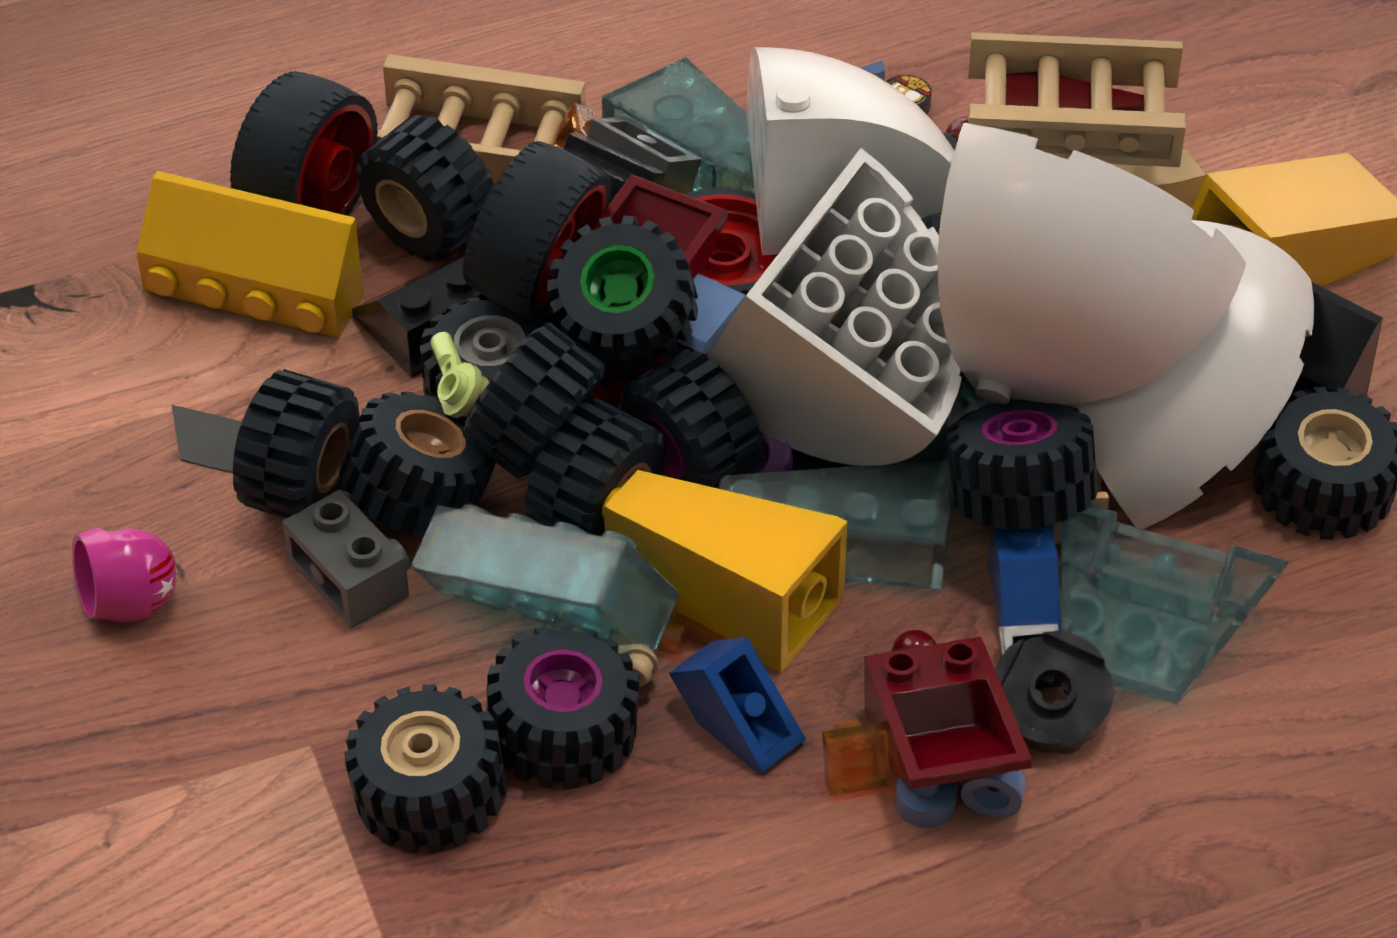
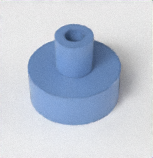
M1020 770L963 780L961 798L970 809L979 814L993 817L1010 816L1021 808L1026 780Z
M899 776L896 785L895 801L897 811L903 819L915 826H939L947 822L955 813L958 785L957 782L910 789Z

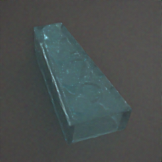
M685 57L602 96V118L626 116L702 158L692 192L709 188H732L755 193L746 112L688 58Z
M949 460L721 477L719 489L833 515L847 521L846 580L942 590L953 512Z
M464 504L461 510L437 505L411 564V568L440 593L503 612L507 611L510 604L516 611L534 619V621L555 627L560 617L570 625L582 630L589 628L598 631V639L601 641L608 637L611 638L612 633L625 636L632 644L640 643L647 645L654 653L657 651L680 594L636 551L637 544L622 534L605 531L602 537L590 535L584 530L565 522H557L555 527L543 526L535 520L518 513H510L508 518L496 517L490 512L470 504Z

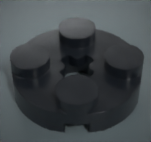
M1054 630L1043 632V636L1032 637L1025 642L1023 638L1012 644L1005 651L995 668L1027 747L1046 752L1074 753L1085 742L1094 738L1109 718L1113 704L1114 687L1110 672L1105 666V659L1092 643L1076 634ZM1054 678L1060 679L1064 682L1063 692L1068 698L1063 702L1056 700L1053 704L1044 702L1042 700L1043 694L1036 690V687L1039 683L1050 685Z

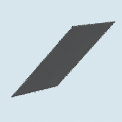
M172 405L180 460L233 473L234 448L242 421Z

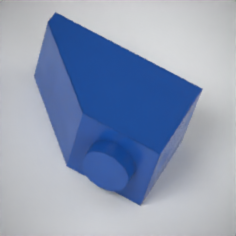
M1052 525L1021 530L999 529L990 526L987 563L998 627L1058 624L1059 631H1061L1058 556Z
M748 637L711 641L669 672L670 677L697 723L756 772H764L806 739Z

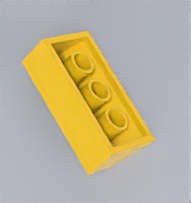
M157 171L153 176L136 251L143 291L253 317L257 320L301 329L310 333L340 338L353 316L352 308L358 306L364 297L356 218Z

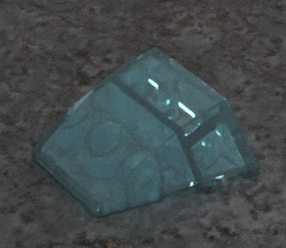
M1091 505L1086 511L1078 512L1076 517L1062 521V631L1073 633L1086 639L1100 651L1105 659V666L1110 672L1114 687L1178 705L1287 567L1288 561L1231 544L1228 553L1220 552L1117 522V512Z

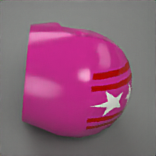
M93 528L77 534L73 538L72 566L74 580L81 605L89 618L124 623L143 621L157 614L168 603L177 583V568L175 557L161 538L148 531L135 528H126L114 532Z

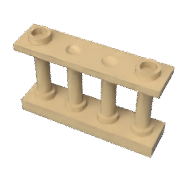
M972 32L968 78L985 79V104H970L968 124L992 127L1038 138L1035 149L1067 160L1072 155L1073 150H1076L1109 164L1180 167L1186 130L1185 113L1166 112L1165 87L1177 88L1183 42ZM1038 71V107L1006 105V74ZM1059 75L1091 83V109L1059 108ZM1112 85L1144 86V111L1112 110Z
M388 54L383 65L386 105L391 107L381 130H378V141L405 121L412 109L440 113L438 120L443 126L449 125L454 130H456L461 116L489 120L481 143L469 144L486 165L485 169L491 176L494 185L509 163L521 151L501 147L510 123L539 127L534 141H541L554 146L560 130L582 133L587 121L585 82L393 54Z

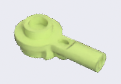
M439 332L430 341L443 373L437 391L439 401L445 415L453 418L461 416L467 418L474 404L489 384V381L481 375V371L477 366L471 363H462L449 333Z

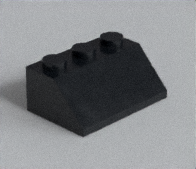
M465 252L352 308L353 317L411 378L422 373L421 337L424 329L431 328L430 321L437 314L446 315L447 307L454 303L459 305L467 304V299L479 297L480 300H490L464 281L462 266Z
M1312 282L1314 297L1312 335L1305 336L1299 356L1304 365L1292 393L1302 390L1306 394H1312L1314 387H1325L1327 392H1336L1337 388L1350 390L1349 395L1359 397L1361 394L1367 396L1383 317Z

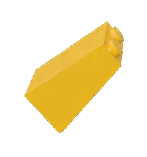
M1349 153L1206 173L1192 207L1194 210L1192 220L1233 226L1272 242L1297 261L1307 273L1311 282L1321 287L1392 258L1397 250V199Z
M637 470L622 487L614 488L604 502L602 508V517L605 523L603 554L606 557L607 584L715 640L748 637L763 665L779 673H782L844 600L847 521L837 516Z

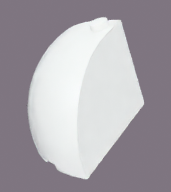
M754 47L752 49L748 72L746 115L762 255L780 253L860 148L883 165L914 198L910 205L920 218L942 212L945 188L954 150L941 130L918 105L879 77L846 62L795 49Z
M963 123L953 154L943 199L938 242V293L943 328L948 346L960 370L974 387L979 397L998 404H1007L1012 399L1062 405L1083 404L1112 398L1137 389L1160 377L1185 359L1212 332L1231 303L1246 266V262L1239 251L1217 228H1207L1205 232L1191 221L1194 213L1191 207L1155 185L1112 164L1073 150L1072 155L1067 160L1035 149L1038 138L997 128Z
M862 148L856 153L745 296L707 358L719 364L735 381L749 402L758 422L760 432L782 443L787 442L795 450L824 460L848 465L879 466L897 463L913 457L936 437L950 414L962 377L959 376L960 368L948 346L940 311L938 293L939 235L934 227L927 229L919 215L911 207L910 204L914 198L883 165Z
M1191 220L1205 232L1207 228H1217L1236 247L1246 262L1237 291L1225 314L1212 332L1193 352L1160 377L1119 396L1096 402L1069 405L1079 409V413L1086 414L1091 419L1094 429L1096 468L1118 504L1139 531L1166 519L1203 495L1199 487L1211 479L1224 466L1232 471L1259 443L1275 422L1302 372L1304 363L1299 356L1305 336L1312 335L1314 323V297L1311 279L1297 261L1283 249L1249 231L1214 222Z

